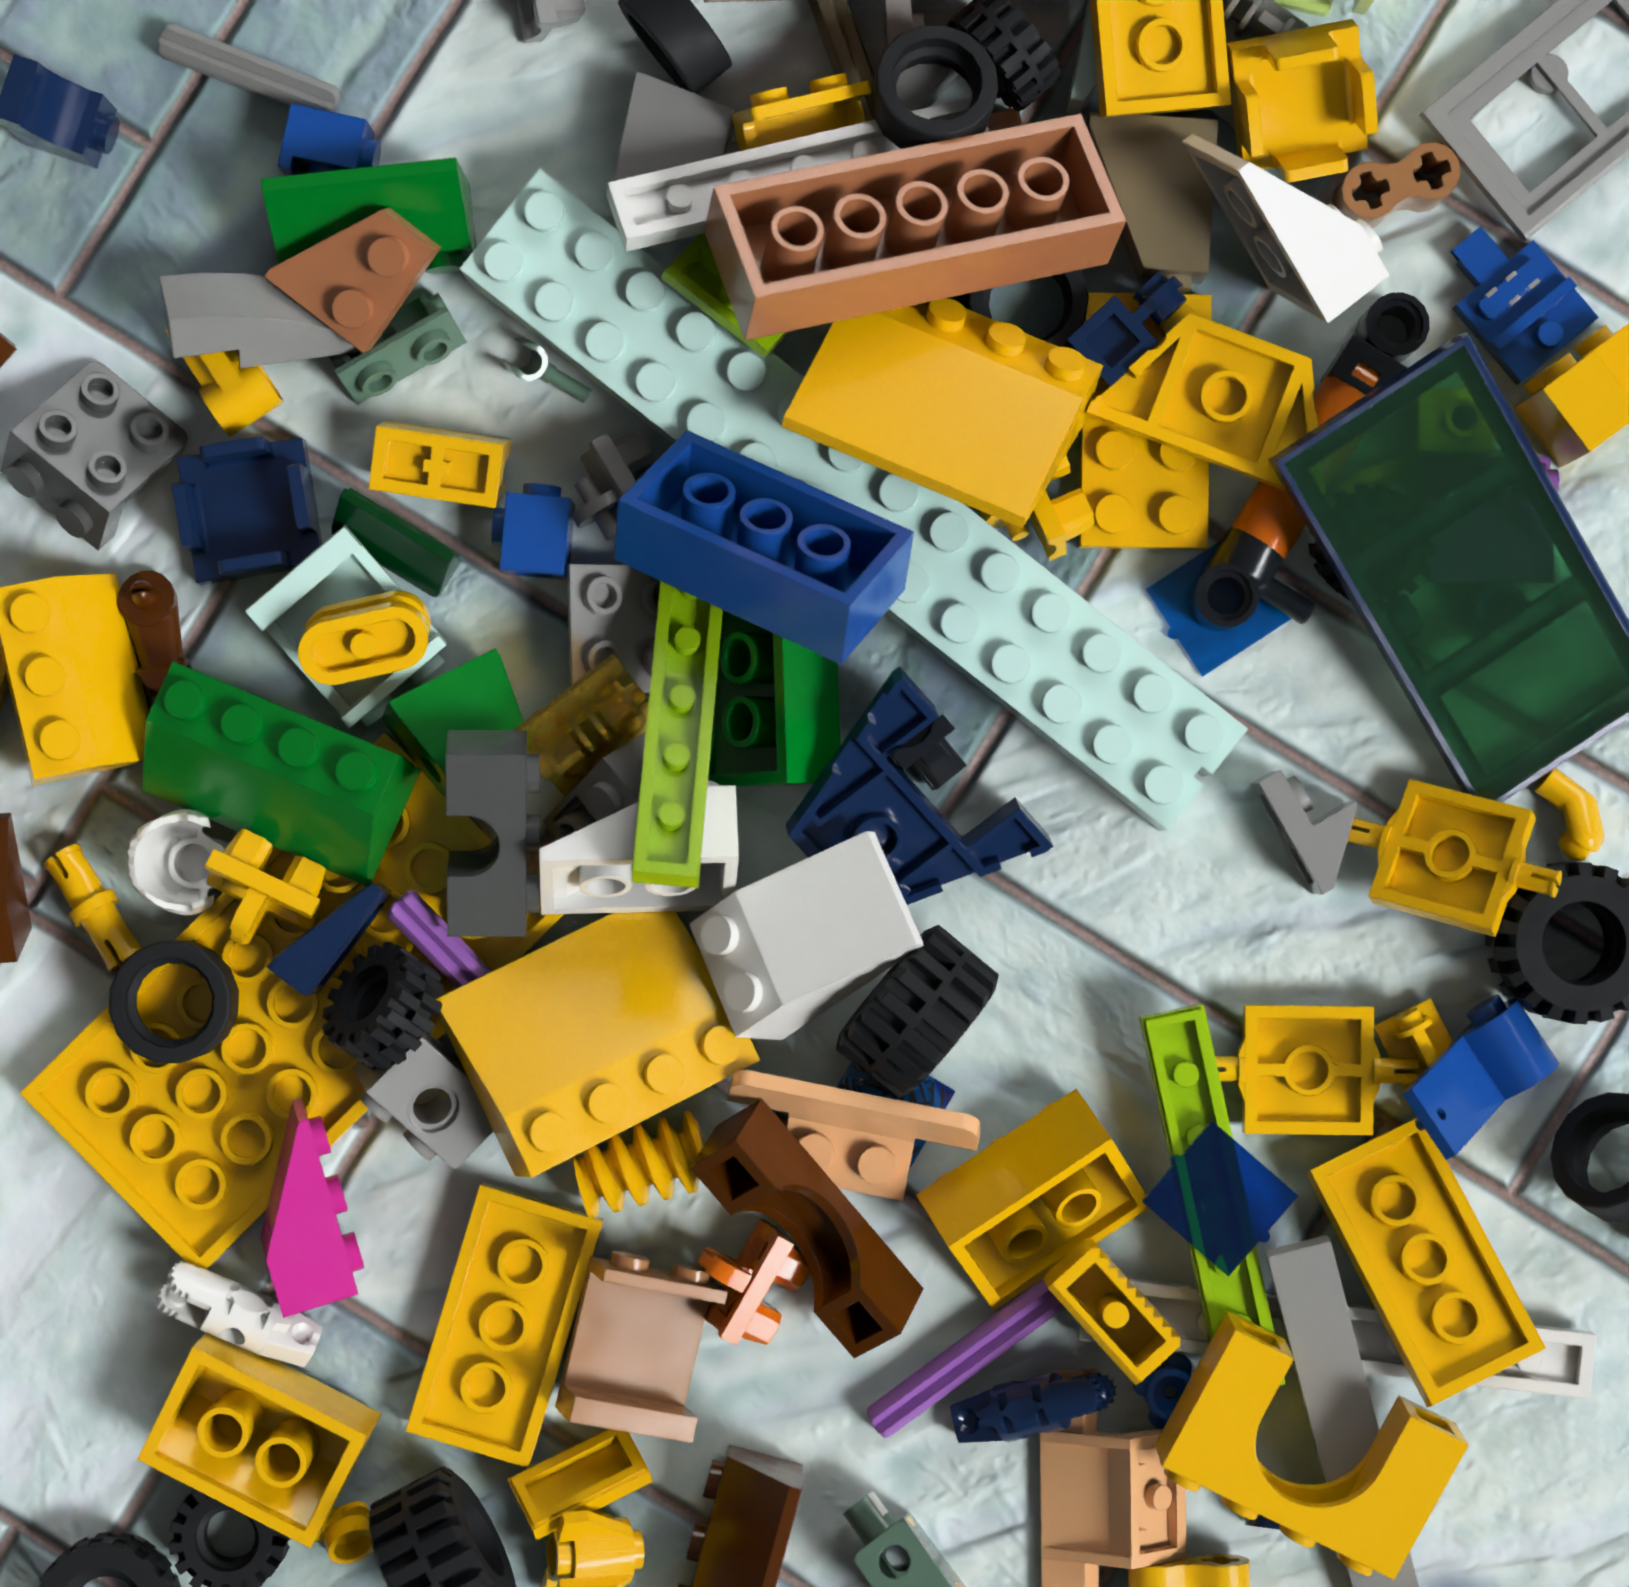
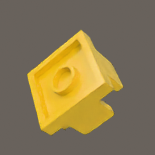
M1353 19L1226 43L1238 157L1262 170L1276 168L1285 182L1291 183L1348 171V159L1345 153L1368 149L1367 135L1378 133L1375 80L1372 69L1361 57L1359 28Z

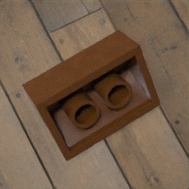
M730 1444L725 1462L712 1459L702 1497L714 1500L708 1524L695 1521L686 1559L697 1562L691 1586L679 1583L678 1587H776L802 1492L803 1464Z

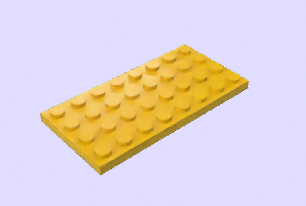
M384 732L373 743L401 755L419 767L388 733ZM421 770L372 880V883H382L392 890L390 893L392 897L320 993L304 996L266 967L273 957L306 932L266 914L252 941L248 945H241L230 939L232 930L229 929L241 901L222 893L213 902V906L203 911L175 940L194 941L212 949L231 968L239 989L238 1016L227 1038L212 1052L183 1063H155L133 1053L117 1036L109 1015L108 1005L20 1094L185 1262L207 1270L266 1212L293 1100L302 1098L308 1119L321 1115L330 1148L369 1110L359 1098V1094L364 1088L353 1068L359 1061L328 1041L329 1036L323 1032L322 1026L328 1022L322 1018L323 1010L334 1003L327 998L331 988L339 989L343 983L338 979V976L344 969L349 973L354 969L352 960L357 955L361 954L367 958L369 947L377 944L382 948L384 942H392L395 945L398 944L438 972L442 978L439 983L444 986V994L456 989L390 921L387 912L389 907L402 894L413 890L447 924V869L449 851L478 850L489 845L493 839L470 816H446V797L437 790ZM272 846V853L262 871L282 881L295 856ZM326 869V879L320 896V918L317 924L367 886ZM540 899V913H527L526 937L460 938L493 971L524 956L566 914L541 915ZM168 963L153 969L143 979L137 992V1010L142 1022L152 1033L165 1039L181 1040L194 1035L205 1025L212 1008V994L207 981L197 970L184 964ZM433 1014L429 1020L435 1025L430 1033L439 1040L447 1032L439 1015Z

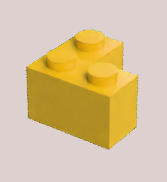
M1629 323L1613 334L1605 324L1574 347L1581 357L1576 361L1569 352L1523 385L1530 396L1514 408L1559 468L1591 452L1629 423Z

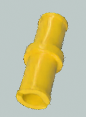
M79 843L72 844L55 853L58 859L55 860L54 857H49L43 863V866L49 871L72 908L68 916L74 926H83L104 960L108 972L112 973L117 971L133 953L144 947L139 944L116 907L120 899L113 889H105L82 852L81 845Z

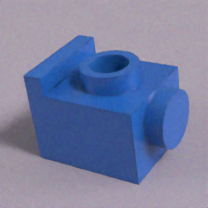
M291 103L277 166L285 176L302 174L303 170L309 171L308 173L379 166L381 142L374 140L375 133L366 119Z

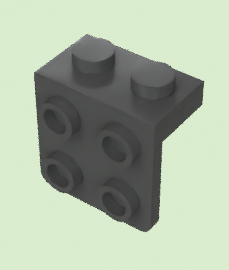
M90 362L10 431L1 472L6 475L9 483L16 491L25 497H33L53 513L58 523L66 532L76 538H83L99 551L115 536L124 504L184 450L188 437L179 425L108 367L100 362Z

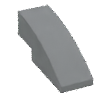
M191 273L159 276L164 317L174 358L236 350L240 368L361 352L262 275L246 273Z

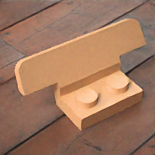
M751 1070L734 1071L727 1101L751 1105L763 1099L771 1110L788 1113V1130L839 1189L899 1201L904 1199L915 1139L977 1151L981 1134L980 1121L969 1114Z
M1096 1368L1057 1369L1054 1372H1057L1063 1379L1083 1374L1089 1375L1092 1372L1096 1374ZM1097 1411L1089 1415L1072 1418L1068 1429L1052 1433H1040L1042 1587H1099V1565L1136 1569L1187 1559L1186 1489L1174 1483L1164 1474L1165 1468L1161 1466L1155 1443L1163 1429L1156 1428L1124 1434L1097 1431Z

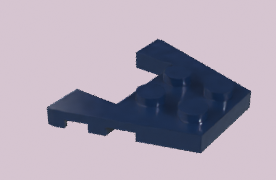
M900 666L891 672L785 824L788 837L808 858L865 831L875 832L895 880L908 886L911 890L905 898L906 905L943 892L941 887L943 884L975 872L979 877L1001 870V862L1030 852L1031 857H1035L1054 847L1048 833L1016 797L964 836L960 835L889 756L939 718L934 704Z

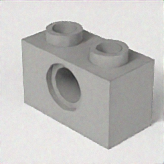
M422 1031L418 1037L422 1045L415 1052L407 1048L405 1050L406 1060L399 1065L391 1061L390 1069L381 1070L376 1067L374 1070L358 1062L353 1068L364 1088L359 1094L361 1101L383 1122L386 1123L393 1116L407 1128L403 1133L405 1139L425 1159L431 1161L438 1155L455 1170L494 1132L459 1058L431 1033L428 1034ZM431 1088L440 1089L436 1097L424 1104L414 1103L417 1096L423 1091Z

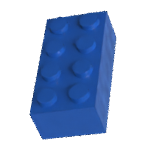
M686 430L618 500L614 559L842 665L905 590L914 531Z

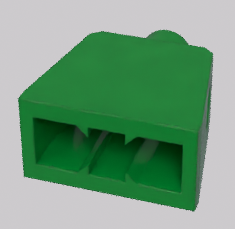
M496 648L388 701L382 716L386 727L444 797H446V745L448 730L527 731L504 664ZM527 731V752H528V750H529V748H530V746H531V741H530V736H529L528 731Z

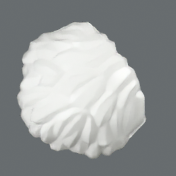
M180 809L167 813L139 827L136 834L130 839V846L126 851L129 879L132 880V886L135 891L149 904L184 916L201 913L213 906L214 895H207L213 887L207 885L206 881L210 871L205 869V864L213 849L224 852L229 844L222 839L211 838L202 831L203 826L211 828L209 817L204 813L190 809Z

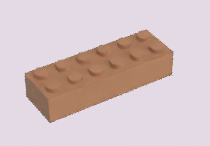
M1081 114L716 185L713 187L704 233L743 338L746 341L1105 265L1109 263L1127 220Z

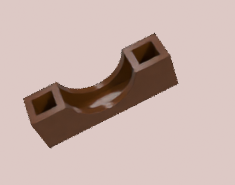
M760 1099L719 1123L691 1164L690 1169L731 1216L743 1211L759 1212L775 1220L790 1234L804 1255L811 1273L814 1287L813 1312L853 1358L900 1335L924 1288L763 1099Z

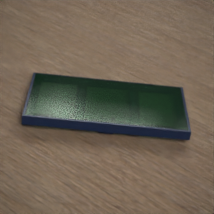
M1468 332L1453 337L1268 459L1463 793L1504 802L1629 719V619Z

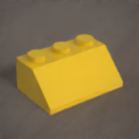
M117 573L55 576L0 587V652L32 787L144 763L145 725L149 710L143 684L136 674V669L139 667L132 637L125 616L118 605L120 586Z
M1077 1088L1058 1101L1048 1104L1040 1113L1007 1135L997 1138L986 1149L954 1170L941 1175L933 1184L916 1194L948 1248L993 1311L1041 1281L1046 1273L1084 1239H1093L1098 1243L1153 1206L1112 1138Z
M205 1333L192 1347L137 1460L311 1548L353 1473L382 1413L279 1360L255 1354Z

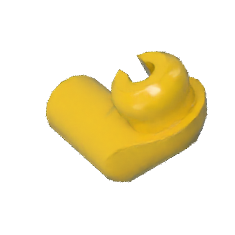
M1555 767L1540 778L1534 788V792L1564 814L1567 830L1561 834L1558 843L1562 853L1571 860L1583 861L1590 855L1591 851L1597 852L1600 849L1605 838L1598 802L1592 794Z

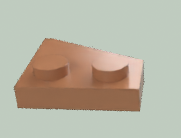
M388 207L270 268L264 277L359 351L365 353L374 347L441 249V246L392 208Z

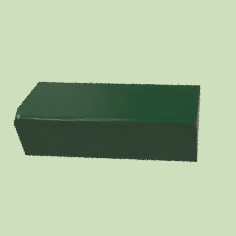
M350 487L349 489L344 488L341 493L331 527L332 534L346 525L381 566L430 596H440L462 561L459 559L460 555Z

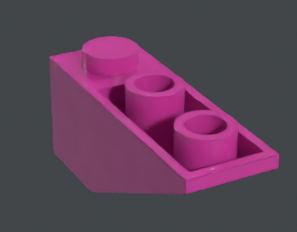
M302 1098L293 1100L260 1236L283 1318L358 1295L352 1272L365 1268L354 1231L342 1235L337 1221V1214L348 1211L338 1174L325 1177L319 1156L331 1153L321 1115L308 1119Z

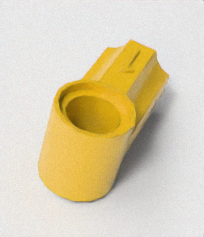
M236 350L183 357L202 386L198 391L203 401L229 437L234 436L284 403L278 390L261 366L240 368Z

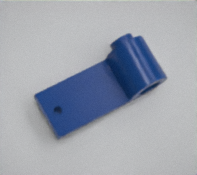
M1499 994L1472 1008L1466 1014L1471 1023L1402 1093L1417 1116L1415 1126L1420 1131L1424 1129L1427 1131L1445 1160L1456 1156L1505 1100L1536 1085L1550 1075L1560 1064L1516 998L1503 1002Z

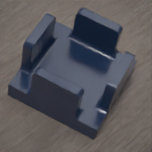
M262 436L203 445L199 447L200 454L177 458L180 483L172 484L181 545L192 554L197 584L207 585L291 571L323 544L307 443L303 438L269 442Z

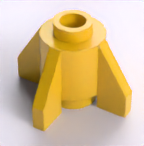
M599 1509L594 1512L588 1510L562 1512L557 1531L547 1535V1568H545L540 1587L626 1586L632 1581L635 1569H641L644 1564V1541L641 1531L632 1530L628 1518L615 1517Z

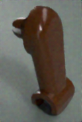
M140 571L131 575L122 584L118 593V605L125 616L141 664V668L136 669V674L143 683L146 694L156 698L172 661L192 669V666L187 657L183 658L178 599L173 584L163 574L158 572Z

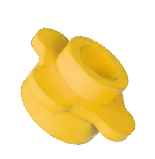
M355 1501L333 1509L316 1538V1542L322 1541L325 1544L328 1556L333 1562L339 1564L358 1562L368 1557L374 1551L370 1537L369 1509L365 1502Z

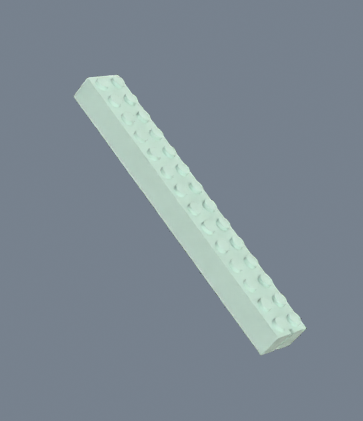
M540 168L459 268L466 281L672 445L688 430L914 531L905 590L885 614L1159 831L1169 830L1204 786L1203 783L1194 777L1197 772L1202 776L1212 775L1248 730L1247 727L965 504L781 427L784 415L804 377L773 352H770L764 358L662 280L661 277L666 268L640 248L625 252L619 231Z

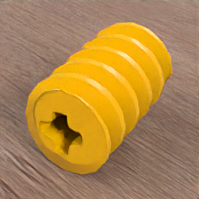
M691 1111L683 1113L681 1132L676 1133L667 1118L662 1117L658 1121L656 1138L651 1139L642 1124L638 1123L633 1128L632 1144L626 1145L621 1136L616 1134L608 1138L607 1150L601 1151L598 1145H595L583 1151L582 1156H573L579 1191L589 1219L599 1215L601 1197L605 1199L610 1209L615 1213L623 1210L626 1191H629L638 1206L648 1204L650 1185L652 1184L664 1200L673 1197L675 1179L677 1178L689 1194L698 1191L699 1178L690 1169V1166L704 1146L705 1141L700 1125Z

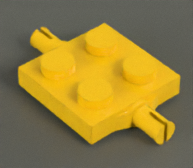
M1412 779L1408 781L1398 810L1392 815L1385 826L1354 817L1347 843H1354L1378 850V869L1368 895L1373 904L1493 937L1497 935L1507 902L1516 893L1518 887L1555 898L1559 891L1557 886L1561 885L1562 871L1560 870L1556 871L1526 863L1525 849L1536 820L1532 810Z
M1243 1004L1242 1041L1237 1050V1056H1215L1217 1067H1223V1070H1218L1220 1081L1236 1082L1242 1097V1132L1244 1134L1373 1135V1103L1380 1089V1083L1412 1084L1419 1077V1074L1416 1072H1394L1395 1069L1419 1070L1418 1057L1380 1058V1053L1374 1041L1373 1006Z

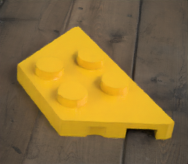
M1193 313L1187 314L1153 349L1145 352L1128 368L1129 371L1112 387L1098 395L1089 404L1086 415L1284 491L1286 490L1268 459L1318 427L1313 396L1312 358ZM1318 460L1306 469L1323 496L1324 485L1323 480H1321L1320 460Z

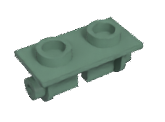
M423 293L419 298L401 307L390 322L395 334L387 339L381 335L370 351L328 356L335 368V373L357 405L370 397L388 392L398 381L426 365L442 361L451 351L467 343L439 293L428 299Z

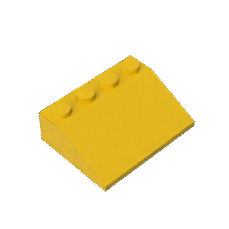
M944 298L833 322L784 415L781 427L1023 529L1083 427L1087 416V409L1092 401L1104 365L1085 358L1074 349L1058 347L1024 333L1016 325L995 321L966 309L961 303L953 299Z
M676 912L610 913L436 998L442 1003L440 1014H438L516 1177L532 1178L733 1075L734 1071L743 1070L761 1061L750 1038L735 1037L700 949Z

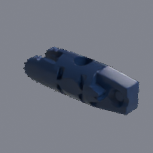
M1054 1371L1036 1375L1026 1381H1009L996 1384L989 1390L950 1405L955 1434L959 1443L1011 1442L1025 1439L1035 1433H1052L1065 1430L1070 1427L1072 1418L1089 1415L1097 1410L1099 1412L1103 1408H1108L1109 1404L1114 1402V1396L1117 1395L1115 1393L1117 1386L1113 1385L1114 1380H1110L1108 1375L1103 1376L1100 1372L1063 1379Z

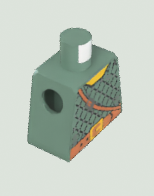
M872 1491L843 1513V1516L865 1545L852 1558L871 1587H966L910 1512L896 1522L875 1492ZM897 1545L903 1547L910 1557L908 1569L899 1570L891 1566L886 1559V1551L889 1546Z

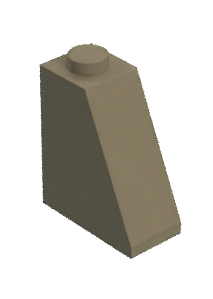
M1090 111L1086 126L1127 220L1121 232V238L1137 280L1149 281L1155 274L1162 271L1168 279L1175 276L1183 284V287L1179 290L1181 293L1190 292L1191 284L1201 285L1209 272L1213 193L1182 141L1193 133L1217 146L1218 120L1153 115L1100 118L1099 112Z

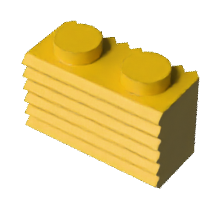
M1084 1239L1042 1278L1049 1291L1135 1385L1142 1382L1180 1347L1181 1337L1175 1329L1169 1325L1166 1319L1160 1315L1157 1309L1151 1305L1148 1299L1142 1295L1139 1289L1133 1285L1129 1278L1124 1275L1120 1268L1100 1249L1093 1239Z

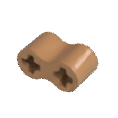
M1430 142L1415 147L1406 158L1397 163L1381 164L1373 161L1360 163L1349 171L1335 189L1332 205L1344 216L1353 221L1362 219L1371 228L1379 225L1387 215L1394 211H1430L1437 207L1458 184L1461 174L1460 162L1455 153L1446 145ZM1420 167L1424 174L1430 175L1435 173L1438 181L1432 187H1430L1427 181L1416 182L1413 175ZM1360 185L1365 194L1375 192L1378 197L1371 208L1366 200L1355 201L1352 196Z

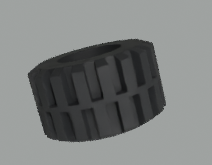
M1587 862L1546 864L1544 868L1562 871L1561 885L1557 886L1559 891L1556 897L1552 898L1549 895L1518 887L1516 893L1507 902L1496 937L1485 935V946H1493L1494 957L1487 959L1491 972L1498 973L1503 981L1498 985L1507 996L1515 997L1523 1009L1539 1014L1543 1018L1571 1024H1587L1588 1021L1604 1022L1615 1018L1613 1012L1629 1010V878L1619 877V871L1611 867L1592 865V863ZM1568 904H1579L1588 908L1598 919L1604 936V947L1599 962L1591 972L1578 980L1559 978L1548 966L1542 950V937L1547 922L1556 911Z
M940 925L927 929L920 935L924 945L910 952L903 960L891 967L852 1015L838 1036L835 1050L894 1099L910 1094L927 1078L971 1026L996 989L999 974Z
M445 1466L440 1467L371 1504L369 1511L371 1542L379 1568L388 1587H516L508 1556L489 1515L469 1485L451 1469H447Z

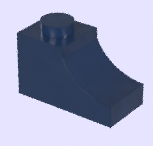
M14 54L0 94V123L26 146L97 169L102 153L109 154L117 140L120 122L119 118L115 117L117 111L115 106L103 94L77 85L55 74L37 61Z

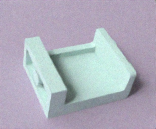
M346 525L341 527L248 606L245 611L262 631L265 629L336 709L340 714V719L348 728L359 719L367 727L383 716L388 701L393 699L390 695L392 691L408 678L415 685L420 684L445 661L438 652L446 646V640L430 624L427 650L422 659L408 669L339 685L318 683L304 672L298 658V647L305 624L313 612L323 606L388 591L402 590Z

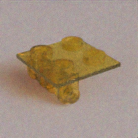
M612 654L543 708L534 712L531 717L512 731H527V753L540 754L541 775L545 779L549 778L562 795L566 797L603 757L646 732L649 698L617 657Z

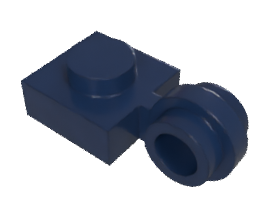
M1159 271L1133 296V299L1140 305L1137 310L1131 313L1114 295L1067 339V343L1085 358L1104 365L1100 378L1108 387H1112L1129 371L1128 368L1158 344V341L1142 324L1152 318L1160 326L1171 317L1187 300L1179 291L1183 284L1175 276L1168 279L1162 271Z

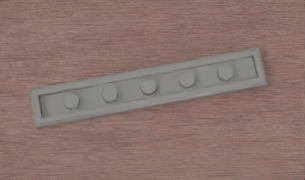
M1324 1235L1265 1250L1290 1351L1294 1358L1293 1362L1324 1483L1344 1476L1360 1463L1376 1438L1379 1428L1332 1243L1329 1236ZM1410 1552L1395 1580L1374 1570L1371 1576H1365L1346 1566L1351 1587H1419Z

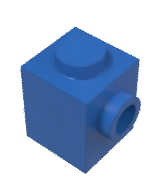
M525 483L523 484V494L507 492L505 508L494 509L491 541L492 546H502L500 570L505 575L567 580V565L570 564L574 527L572 514L575 512V504L571 498L561 497V487Z

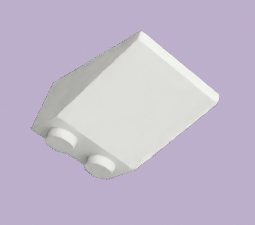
M1193 133L1182 141L1271 291L1329 323L1389 276L1377 254L1383 249L1382 243L1374 230L1364 220H1351L1344 216L1334 205L1330 203L1325 205L1252 163Z
M708 780L699 888L632 883V866L639 802L539 849L541 915L708 911L735 892L739 861L736 786H720L718 783Z
M865 831L733 892L689 924L734 1035L739 1038L785 1039L903 960L910 952L924 945L876 834L872 831Z

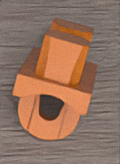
M761 1218L737 1260L711 1247H706L697 1260V1264L706 1269L704 1272L723 1283L721 1287L728 1291L725 1304L712 1302L706 1313L705 1320L719 1331L717 1334L720 1338L736 1346L741 1337L761 1344H769L780 1326L782 1314L775 1307L762 1301L774 1281L796 1292L803 1286L810 1273L804 1256L793 1247L794 1244L776 1226Z

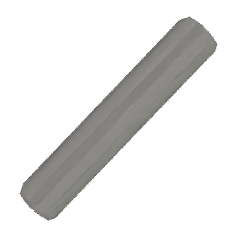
M174 23L167 24L159 38L157 52L163 59L290 107L292 103L336 112L339 105L341 93L335 85Z

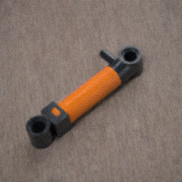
M1404 292L1389 293L1380 297L1359 318L1355 334L1342 345L1313 394L1318 426L1407 369L1400 362L1406 360L1425 342L1430 330L1429 315L1425 306L1416 297ZM1392 315L1398 317L1403 322L1406 328L1404 343L1393 344L1387 342L1380 335L1378 330L1380 316ZM1366 430L1320 459L1321 480H1323L1324 485L1323 498ZM1259 481L1203 571L1192 583L1188 594V608L1193 619L1201 627L1213 632L1228 631L1235 628L1252 616L1260 599L1299 624L1306 623L1315 610L1314 602L1274 578L1306 527L1305 522L1286 491ZM1223 581L1235 588L1238 594V606L1233 614L1222 615L1210 607L1207 600V592L1213 582Z

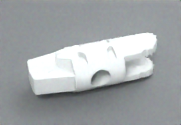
M180 1261L179 1264H174L167 1275L169 1277L166 1282L167 1284H163L155 1296L154 1304L157 1305V1309H160L162 1313H166L168 1316H173L181 1322L255 1354L305 1367L312 1357L321 1336L322 1325L301 1313L283 1318L277 1299L204 1268L196 1267L188 1262L183 1263Z

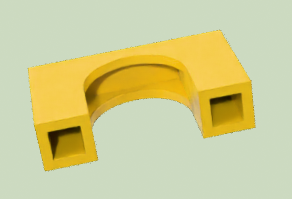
M1226 1311L1155 1443L1161 1466L1165 1468L1164 1474L1174 1483L1190 1491L1197 1492L1202 1486L1223 1496L1221 1501L1224 1505L1240 1516L1255 1520L1258 1514L1280 1524L1279 1530L1289 1539L1302 1546L1313 1548L1317 1542L1337 1552L1336 1557L1338 1560L1357 1573L1371 1576L1374 1570L1395 1580L1469 1446L1457 1424L1398 1395L1368 1452L1350 1472L1333 1481L1314 1485L1298 1484L1282 1479L1269 1471L1257 1458L1256 1436L1262 1417L1294 1358L1284 1338Z

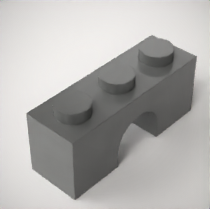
M448 730L446 745V816H472L487 822L494 829L497 836L489 845L478 850L449 851L447 869V937H526L527 913H540V874H527V854H539L540 814H527V793H540V754L527 753V731Z

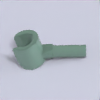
M516 337L514 339L531 350V359L522 368H517L510 362L502 359L504 367L509 372L526 381H533L539 378L546 383L549 382L582 403L587 400L591 389L548 362L546 351L540 345L525 337Z

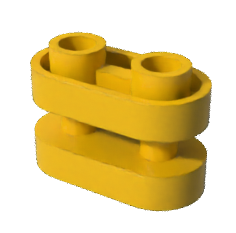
M402 590L388 591L323 606L313 612L305 624L298 647L300 665L311 679L325 685H339L408 669L417 664L427 650L431 624L429 611L419 597Z

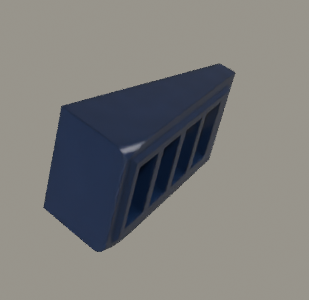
M372 883L369 887H364L273 957L266 967L304 996L320 993L392 897L390 894L392 890L382 883Z

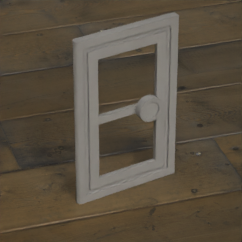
M1557 0L1419 114L1441 143L1455 153L1460 166L1523 241L1529 239L1629 155V110L1607 128L1568 81L1569 72L1565 61L1557 55L1548 54L1611 1L1617 5L1629 20V0ZM1527 71L1529 84L1536 92L1550 95L1558 91L1596 137L1530 192L1469 120Z

